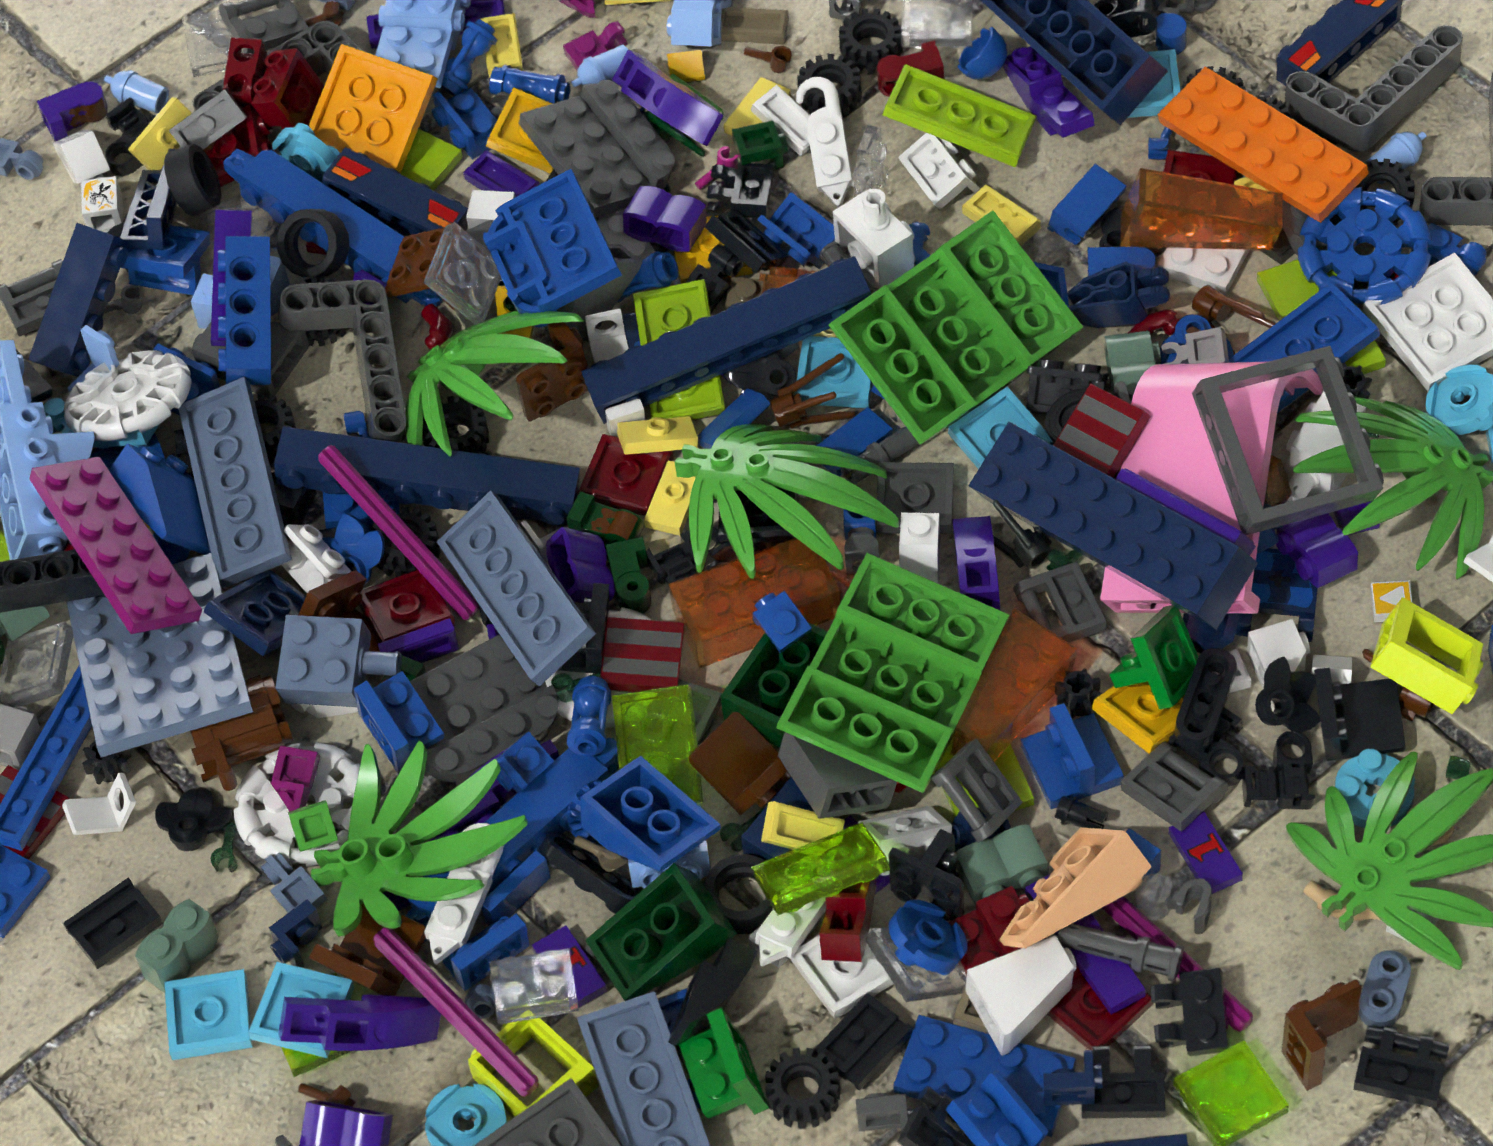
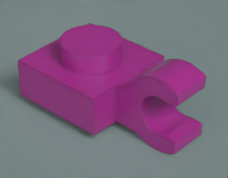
M614 21L608 24L599 36L592 30L564 44V53L574 68L578 70L585 58L594 57L622 44L626 46L628 44L627 40L622 35L625 33V30L619 21Z

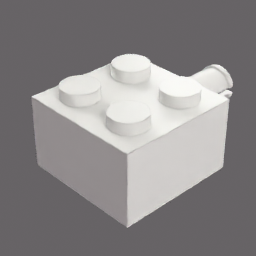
M874 188L865 190L834 210L833 223L835 242L840 245L849 258L856 257L864 277L874 288L880 289L885 284L887 286L913 268L916 259L913 253L914 234L912 229L905 221L900 222L891 213L889 206L885 202L884 192Z
M1324 391L1317 403L1311 402L1308 405L1305 413L1331 411ZM1357 404V412L1365 413L1366 407ZM1303 422L1304 424L1300 431L1295 429L1292 432L1286 446V450L1290 452L1285 466V472L1288 473V484L1278 498L1280 504L1341 487L1348 473L1293 472V468L1301 461L1328 449L1344 445L1337 426Z

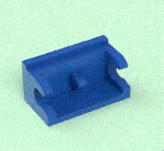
M1095 163L1053 209L1047 229L1051 232H1056L1065 240L1077 245L1082 240L1080 237L1084 238L1089 229L1119 199V196L1125 192L1127 185Z

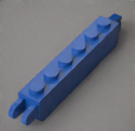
M236 149L224 160V170L240 184V194L243 199L250 205H257L268 212L271 218L279 224H282L289 215L298 210L324 209L334 213L344 223L349 234L350 248L344 263L351 267L355 273L363 269L387 284L389 273L392 270L399 251V245L404 236L273 150L261 151L254 157ZM317 222L306 223L300 230L299 236L306 242L312 241L324 249L327 254L329 247L328 236L324 227ZM432 288L395 296L405 304L413 299L419 304L425 305V307L429 304H434L437 307L442 303V298Z
M614 737L606 738L605 749L594 756H581L568 748L549 767L532 780L528 787L518 792L484 822L491 825L525 815L528 821L527 826L504 844L503 853L492 876L493 882L487 896L533 852L538 851L540 853L539 848L548 832L563 834L565 831H570L567 823V812L575 793L583 785L591 781L606 780L623 767L624 761L620 753L622 750L618 739L615 740ZM450 871L423 877L447 879ZM409 899L411 910L405 916L427 926L437 901Z

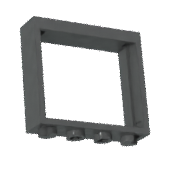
M1331 346L1201 379L1192 392L1239 526L1245 535L1373 501L1383 489L1384 479L1382 470L1378 464L1373 462L1369 451V435L1365 428L1360 427L1356 416V400L1351 392H1347L1343 381L1344 370L1342 363L1338 357H1334ZM1316 368L1358 483L1263 509L1222 393Z

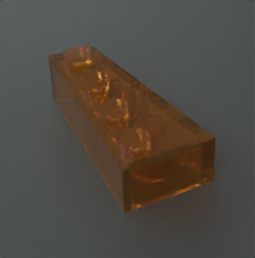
M1140 168L1122 210L1120 247L1272 250L1282 230L1283 193Z
M1014 608L956 726L951 754L954 756L965 744L977 738L993 762H995L1055 695V683L1058 681L1064 683L1065 671L1073 672L1078 648Z

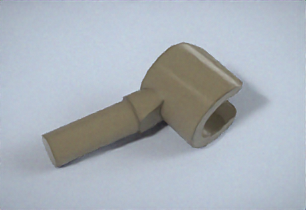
M577 836L574 840L575 845L598 857L600 865L607 872L614 871L627 864V861L622 859L620 855L607 850L601 845H597L581 836Z

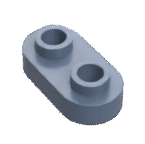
M1387 950L1376 954L1371 960L1359 1005V1016L1365 1025L1384 1029L1385 1025L1393 1026L1397 1022L1411 974L1410 963L1403 954ZM1391 965L1396 967L1397 970L1388 972L1383 967ZM1376 1000H1382L1387 1005L1384 1007H1377L1373 1004V1002Z

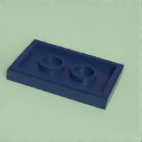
M269 569L208 601L203 612L261 656H265L282 646L286 615H298L306 596Z

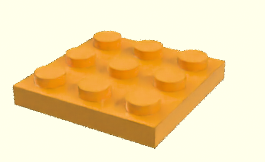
M341 44L309 127L317 138L326 145L336 148L340 153L346 147L356 153H363L371 160L387 168H393L401 174L438 79L433 75Z

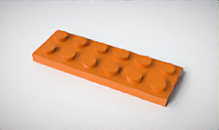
M1206 66L1157 114L1162 125L1319 223L1369 174L1367 164Z

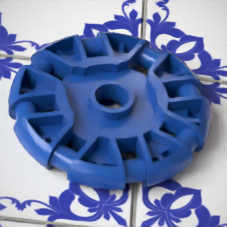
M1357 187L1321 223L1310 216L1306 218L1300 231V235H1304L1305 238L1304 244L1297 250L1300 267L1309 283H1315L1319 287V291L1333 282L1354 304H1364L1368 300H1383L1380 304L1382 305L1401 298L1403 291L1411 285L1414 288L1419 283L1431 259L1428 247L1432 245V239L1425 218L1420 211H1414L1410 207L1409 200L1386 189L1376 188V191H1362V187ZM1361 205L1375 206V212L1370 209L1361 210ZM1337 214L1342 220L1335 226L1329 219ZM1397 218L1404 221L1403 225L1399 228H1396L1392 223ZM1317 240L1327 244V250H1318L1316 247ZM1360 243H1370L1375 247V250L1369 255H1360L1354 249ZM1402 247L1413 248L1410 254H1401ZM1333 269L1337 276L1329 277L1326 273ZM1394 272L1399 276L1395 280L1387 279ZM1355 281H1369L1368 289H1354Z

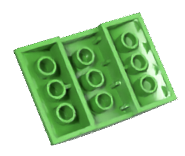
M993 210L940 246L935 253L887 286L885 284L829 324L835 335L920 445L947 429L950 425L1001 391L1028 371V366L1036 365L1038 359H1044L1083 328L1075 315Z
M866 553L837 609L836 616L810 666H807L776 728L924 793L931 781V776L938 769L967 711L1008 621L1009 614Z

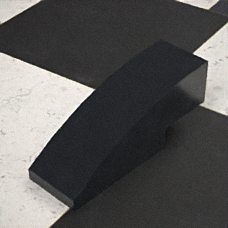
M728 938L713 964L703 960L688 985L668 1043L676 1046L693 1037L710 1024L706 1014L719 1008L724 1010L749 972L758 951Z

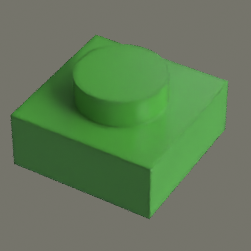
M326 800L288 812L300 852L338 840Z

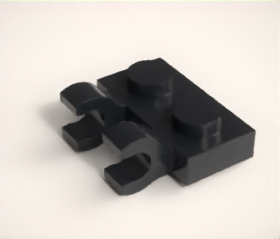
M738 162L737 168H730L724 165L712 166L711 178H720L723 181H712V185L708 186L707 198L717 199L719 202H708L707 214L718 216L727 209H730V212L738 210L747 218L760 217L761 214L766 217L774 177V164L749 163L741 165V162Z
M1220 967L1179 973L1180 985L1156 984L1150 986L1152 1003H1155L1156 1009L1180 1005L1183 1007L1184 1024L1164 1023L1154 1025L1155 1042L1159 1043L1160 1048L1186 1045L1189 1056L1231 1051L1223 972Z
M1151 1045L1134 1046V1073H1110L1109 1046H1093V1064L1101 1063L1103 1088L1095 1089V1104L1081 1105L1082 1119L1165 1118L1164 1072L1152 1073Z

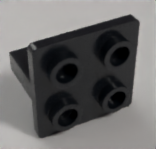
M1038 359L1037 366H1028L1027 373L1030 374L1026 408L1028 411L1048 413L1052 404L1059 397L1072 390L1088 388L1090 383L1105 390L1109 374L1100 373L1101 365L1075 363V369L1072 370L1063 369L1064 361Z
M940 829L921 860L894 847L888 854L890 888L895 896L905 903L910 900H923L932 903L946 912L942 917L946 921L965 915L964 883L958 878L959 873L956 872L958 853L955 852V836Z

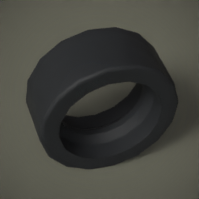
M193 143L166 154L164 170L167 183L177 204L186 214L194 216L220 205L222 196L218 175L210 158L200 146Z
M304 209L292 213L281 224L277 236V252L283 265L291 273L303 278L326 277L338 271L346 261L350 248L349 234L344 223L334 213L324 209ZM308 222L321 224L328 236L329 247L326 257L321 263L315 265L306 263L298 250L300 230Z
M750 854L732 855L720 860L709 871L704 882V886L737 934H752L763 924L781 899L779 878L774 868L764 859ZM752 878L764 884L766 898L755 908L747 911H735L722 905L719 899V892L723 886L734 879Z

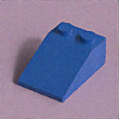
M126 444L109 471L140 518L162 540L204 555L211 553L195 480L186 472L188 466L173 455L164 458L159 452L147 445H144L141 449Z
M639 756L580 797L581 827L607 850L659 872L721 830L720 823L642 756Z

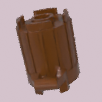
M258 675L245 680L253 709L252 713L191 731L196 746L192 748L196 764H202L205 774L201 775L203 782L219 777L224 790H233L237 787V780L232 766L277 751L280 746H285L284 744L294 741L288 721H286L284 713L282 714L279 705L281 701L271 675L264 678Z

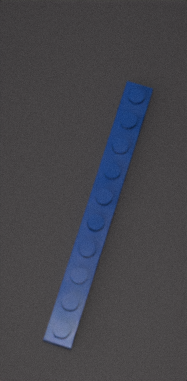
M155 532L153 534V537L171 564L186 560L191 551L190 549L162 540ZM80 665L0 804L1 845L23 851L92 728Z

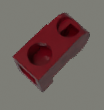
M231 37L223 90L227 88L238 103H252L256 94L253 91V86L262 78L263 70L267 69L265 59L268 55L262 39ZM250 48L254 51V54L242 53L241 49Z
M935 40L921 43L920 52L901 57L888 55L882 58L877 65L878 89L883 95L890 97L905 64L944 79V65Z

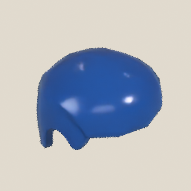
M993 27L989 28L990 31L985 28L981 29V37L973 40L962 51L958 69L970 79L981 80L992 77L1003 67L1007 59V44Z

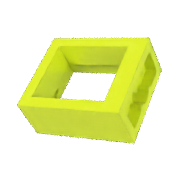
M1402 597L1382 623L1370 667L1453 714L1462 702L1468 704L1478 689L1475 679L1484 664L1480 660L1483 643ZM1406 641L1457 670V673L1406 644Z
M529 1007L525 1008L519 1015L515 1014L509 1017L502 1025L501 1031L496 1034L513 1053L517 1052L532 1038L568 1071L531 1105L570 1078L573 1079L585 1097L599 1086L594 1067ZM474 1049L471 1057L468 1059L472 1078L478 1084L493 1090L502 1100L504 1108L514 1117L529 1108L530 1106L527 1107L492 1075L496 1069Z

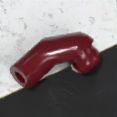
M434 304L427 305L422 310L421 317L431 326L429 329L430 334L424 340L425 345L431 350L437 345L441 346L452 337L454 326Z
M1161 310L1148 314L1141 323L1136 324L1128 333L1149 331L1151 335L1162 327L1167 335L1174 334L1175 326L1180 319L1176 317L1177 312L1174 310Z

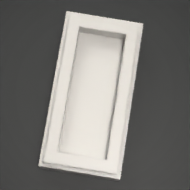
M775 85L752 104L751 112L762 122L773 120L778 134L784 133L787 145L799 156L802 157L811 149L806 124L810 114L778 85Z

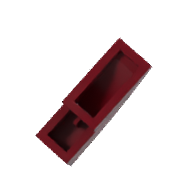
M839 851L825 896L826 913L819 932L821 960L862 962L878 874L876 853Z

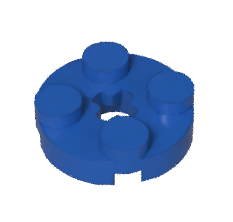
M923 900L907 901L903 907L898 908L889 920V933L894 944L897 946L895 950L897 958L905 965L914 966L916 964L923 969L945 976L953 971L967 952L966 936L957 922L951 927L942 918L946 913L945 911Z

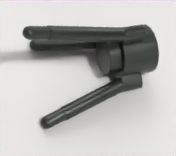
M994 500L993 506L1017 535L1012 542L1015 549H1012L993 535L994 546L1012 558L1019 568L1026 565L1028 569H1033L1042 564L1052 552L1049 546L1052 540L1047 534L1033 527L1035 532H1032L1031 529L1023 530L1009 511L998 500Z

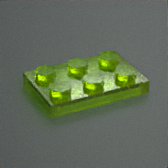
M686 684L612 696L619 770L639 756H642L695 803H703L701 774L689 762V755L698 747L691 686Z
M863 822L751 867L756 882L777 915L798 911L805 904L822 897L835 896L842 889L859 882L872 881L879 874L890 870L886 855Z

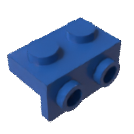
M792 192L789 193L769 220L762 214L757 219L766 227L763 233L777 246H780L783 241L788 244L791 249L787 253L803 266L809 261L820 269L824 264V261L819 257L821 255L820 251L827 244L835 242L834 225Z

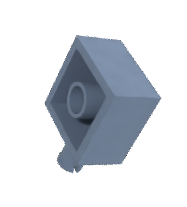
M286 615L275 689L285 703L357 707L354 688L365 682L366 674L394 676L401 672L402 656L400 652L369 651L371 633L362 619Z

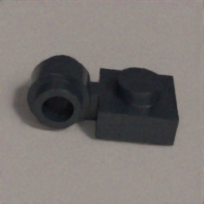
M717 244L708 256V262L711 263L710 269L708 270L698 263L685 282L705 279L711 314L730 288V285L721 278L728 275L730 277L736 276L744 264L732 251L721 244Z

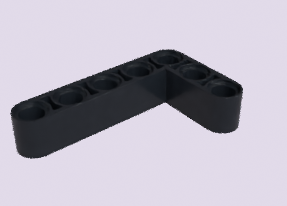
M75 549L0 562V613L105 595Z

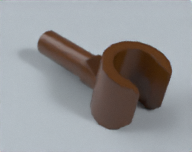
M329 1L324 5L323 14L305 19L304 21L308 27L321 21H331L340 26L344 12L339 11L340 4L338 2Z
M786 46L774 47L772 52H764L750 47L744 49V55L770 63V68L775 73L783 72L786 68V62L791 61L792 52Z
M301 1083L298 1088L299 1093L317 1100L353 1106L356 1103L350 1098L352 1096L351 1092L343 1085H339L331 1094L305 1083Z

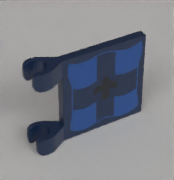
M1272 548L1257 553L1256 562L1258 564L1254 569L1251 591L1260 598L1258 613L1299 616L1298 632H1304L1308 642H1312L1318 588L1309 580L1305 581L1300 577L1295 561L1288 554L1283 555L1278 549ZM1240 614L1235 635L1248 636V632L1251 631L1252 614Z

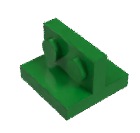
M1170 605L1163 607L1131 638L1135 650L1124 655L1120 659L1121 663L1109 674L1115 688L1148 681L1159 710L1173 707L1185 695L1198 660L1197 652L1179 609Z
M722 1008L706 1014L711 1029L688 1038L679 1044L703 1114L707 1119H710L744 1103L747 1104L754 1115L769 1109L745 1039Z

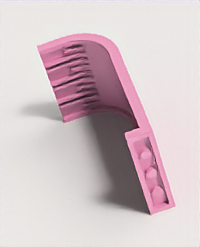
M1265 362L1159 364L1147 369L1136 386L1131 404L1145 411L1151 417L1121 465V469L1125 470L1126 468L1241 531L1192 392L1201 379ZM1313 369L1222 393L1263 507L1276 417L1281 396H1283L1284 390L1289 395H1294L1295 388H1309L1315 395H1321L1323 386L1318 374ZM1260 532L1246 535L1256 546L1250 555L1255 561ZM1105 567L1100 600L1114 612L1158 613L1163 607L1171 605ZM1254 570L1227 613L1258 614L1260 598L1251 591Z

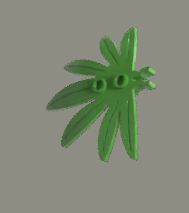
M516 310L470 326L449 338L441 346L437 345L417 361L421 366L410 371L407 375L413 382L406 406V436L408 444L422 446L424 414L426 424L433 438L449 457L452 456L437 386L438 383L445 389H450L467 402L497 416L512 420L513 413L478 376L486 364L565 363L567 359L559 351L539 341L519 335L499 333L534 325L584 322V320L576 313L546 311L519 314Z
M1354 397L1357 404L1390 417L1387 418L1363 412L1356 413L1360 427L1365 428L1367 432L1395 438L1370 440L1369 451L1374 464L1376 463L1380 466L1382 473L1402 472L1406 479L1389 488L1368 504L1344 527L1343 535L1367 529L1401 515L1423 503L1440 489L1448 491L1431 524L1416 563V570L1422 569L1439 552L1451 536L1461 516L1456 579H1460L1470 567L1463 561L1467 554L1477 550L1483 530L1484 498L1482 488L1487 487L1493 481V471H1488L1482 467L1489 460L1487 455L1481 453L1473 455L1469 453L1451 429L1435 417L1419 409L1391 401L1383 403L1367 398ZM1332 411L1301 413L1294 419L1296 422L1337 426ZM1344 445L1311 456L1293 468L1294 473H1354Z
M742 424L729 428L719 435L710 449H698L696 446L684 444L682 447L683 459L676 458L674 463L677 477H696L689 503V529L697 572L701 573L703 571L714 522V499H717L721 520L736 556L751 579L756 575L751 529L743 504L735 492L737 490H740L764 513L837 569L843 570V556L822 525L801 504L776 487L898 528V517L869 493L831 472L802 462L843 467L867 472L883 478H887L886 470L865 459L835 449L806 444H783L799 441L821 443L822 437L803 431L773 430V426L761 424Z
M422 741L417 742L393 783L379 812L381 800L379 767L373 749L369 744L365 745L352 803L348 841L339 850L333 852L316 850L314 858L321 868L311 870V877L318 886L329 885L334 881L342 882L333 919V928L338 937L351 933L359 925L362 918L363 903L371 917L381 926L391 929L400 927L402 925L401 915L395 905L383 894L385 891L412 900L445 901L466 896L484 887L481 879L462 880L425 878L420 876L444 873L471 864L506 844L527 826L528 821L525 815L428 841L459 822L482 800L500 773L501 767L496 759H493L393 834L405 820L418 797L426 769L427 749Z
M1411 752L1394 767L1377 792L1369 811L1361 842L1355 841L1354 823L1350 808L1343 795L1334 786H1330L1326 790L1325 816L1327 827L1336 849H1333L1329 841L1312 827L1294 822L1286 825V832L1302 855L1322 873L1341 885L1338 894L1327 898L1321 906L1322 913L1327 917L1334 910L1343 909L1346 906V912L1339 918V927L1344 931L1351 926L1355 915L1370 909L1385 924L1410 943L1443 963L1461 970L1462 959L1448 938L1433 923L1412 910L1451 922L1493 928V913L1472 899L1443 889L1412 887L1410 885L1413 882L1439 878L1493 862V834L1460 839L1416 858L1417 855L1452 828L1481 798L1493 782V768L1466 775L1438 789L1416 805L1389 834H1386L1407 796L1414 777L1418 753Z

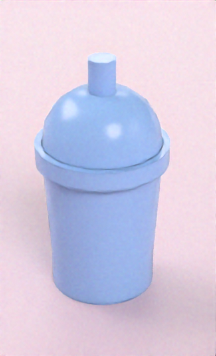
M622 44L594 57L585 58L577 70L578 78L571 81L573 87L585 84H598L602 80L612 81L628 48Z
M133 70L118 72L114 77L106 75L104 78V82L110 84L111 93L119 103L124 102L130 97L133 99L136 107L157 114L167 104L169 89L138 75Z
M1423 131L1418 135L1411 132L1396 133L1387 144L1365 161V164H1370L1371 160L1377 159L1378 162H1383L1385 158L1390 159V163L1395 164L1397 161L1402 164L1401 168L1403 170L1413 166L1419 161L1423 151L1421 141L1427 136ZM1376 181V182H1377L1378 184H1381V185H1382V184H1384L1386 181Z

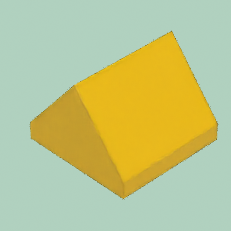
M702 50L667 54L669 76L675 74L684 82L705 80Z

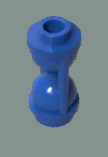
M478 19L476 23L467 22L466 30L462 34L463 48L457 57L451 58L447 62L441 89L453 96L468 89L467 85L472 78L471 65L477 56L486 54L491 49L492 44L495 45L498 41L493 35L496 30L482 20Z
M503 65L502 67H494L490 76L489 91L493 95L500 92H506L510 95L513 88H517L552 104L569 99L570 84L566 83L565 76L561 74L556 76L521 71L517 68H512L510 65Z
M660 251L645 257L642 260L641 268L617 303L633 293L648 288L670 286L672 281L678 277V266L674 257L668 252L662 253Z
M584 677L573 689L572 699L574 708L571 728L567 734V745L571 751L581 756L597 755L606 746V717L612 693L607 682L600 677Z

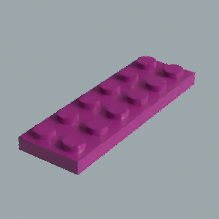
M100 456L32 468L29 480L130 634L199 621L202 612L201 607Z

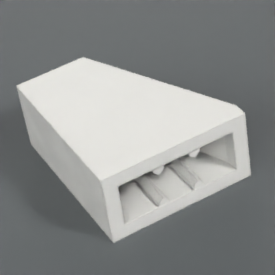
M1056 935L967 970L965 991L1001 1056L1010 1053L1072 988L1076 962L1070 949L1067 947L1063 949Z

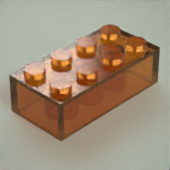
M797 538L754 553L756 575L753 579L748 576L739 559L668 584L673 612L678 622L684 623V636L699 668L754 649L765 633L760 625L757 626L753 621V612L757 610L755 604L769 593L773 592L777 596L785 591L807 622L813 625L833 620L841 603L840 591L824 558Z

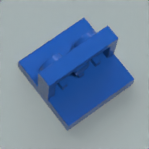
M171 225L163 250L127 249V260L121 268L128 269L129 284L194 295L201 279L200 257L210 245V232ZM141 233V234L136 235V236H148V235H146L145 233Z
M403 671L374 688L371 687L368 681L354 688L358 714L397 774L400 773L418 741H422L427 749L444 739L443 731Z
M1059 704L1049 708L1050 724L1045 726L1046 730L1021 738V748L1051 810L1058 807L1063 795L1069 798L1071 795H1074L1077 801L1121 785L1120 781L1124 778V774L1094 713L1072 720L1065 704Z

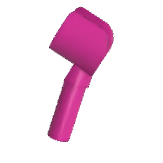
M724 146L717 152L716 165L737 168L738 154L728 159L730 147ZM711 170L695 182L699 190L714 179L711 178Z

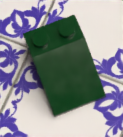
M674 862L585 941L623 1000L627 1001L645 994L702 963L703 960H707L726 943L728 938L731 939L737 933L698 875Z

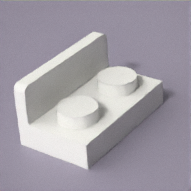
M925 133L898 158L931 202L941 210L966 187L974 193L978 192L980 187L973 179L977 176V173L964 158L961 161L957 159L955 154L959 150L955 144Z
M288 524L284 529V533L291 539L288 545L292 560L281 565L306 593L352 572L344 564V557L331 549L322 540V533L309 524Z
M931 806L859 821V836L876 851L877 871L881 876L890 875L888 854L893 847L921 860L940 829L952 834V825Z

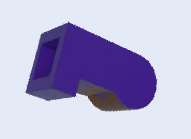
M91 81L77 84L37 101L43 122L54 141L67 137V131L77 128L86 122L94 123L102 120L108 112L102 87L98 83Z

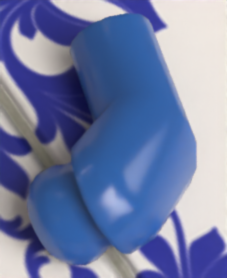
M919 222L909 224L914 234L913 253L916 259L914 262L915 266L930 256L923 248L924 242L928 240L925 235H930V228L927 224Z

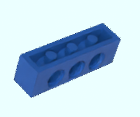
M226 236L225 250H218V272H225V283H218V305H226V316H218V338H226V349H219L218 351L219 371H226V384L245 377L251 385H271L270 237ZM241 274H247L252 278L242 281L236 277ZM240 307H247L252 312L242 314L236 310ZM241 340H248L253 344L249 347H241L236 343Z

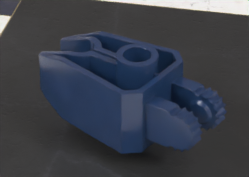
M1126 261L1083 278L1067 293L1068 298L1073 304L1068 308L1081 325L1103 328L1141 323L1148 316V308L1159 306V304L1163 305V303L1169 301V289L1164 287L1169 281V273L1163 267L1137 271L1134 265Z

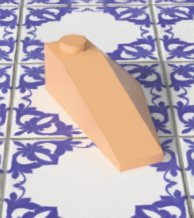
M1080 827L1050 861L1049 864L1054 870L1048 879H1039L1033 887L1037 894L1035 899L1020 907L999 940L1004 946L1027 948L1127 893L1134 891L1140 886L1143 880L1142 877L1152 866L1126 831Z

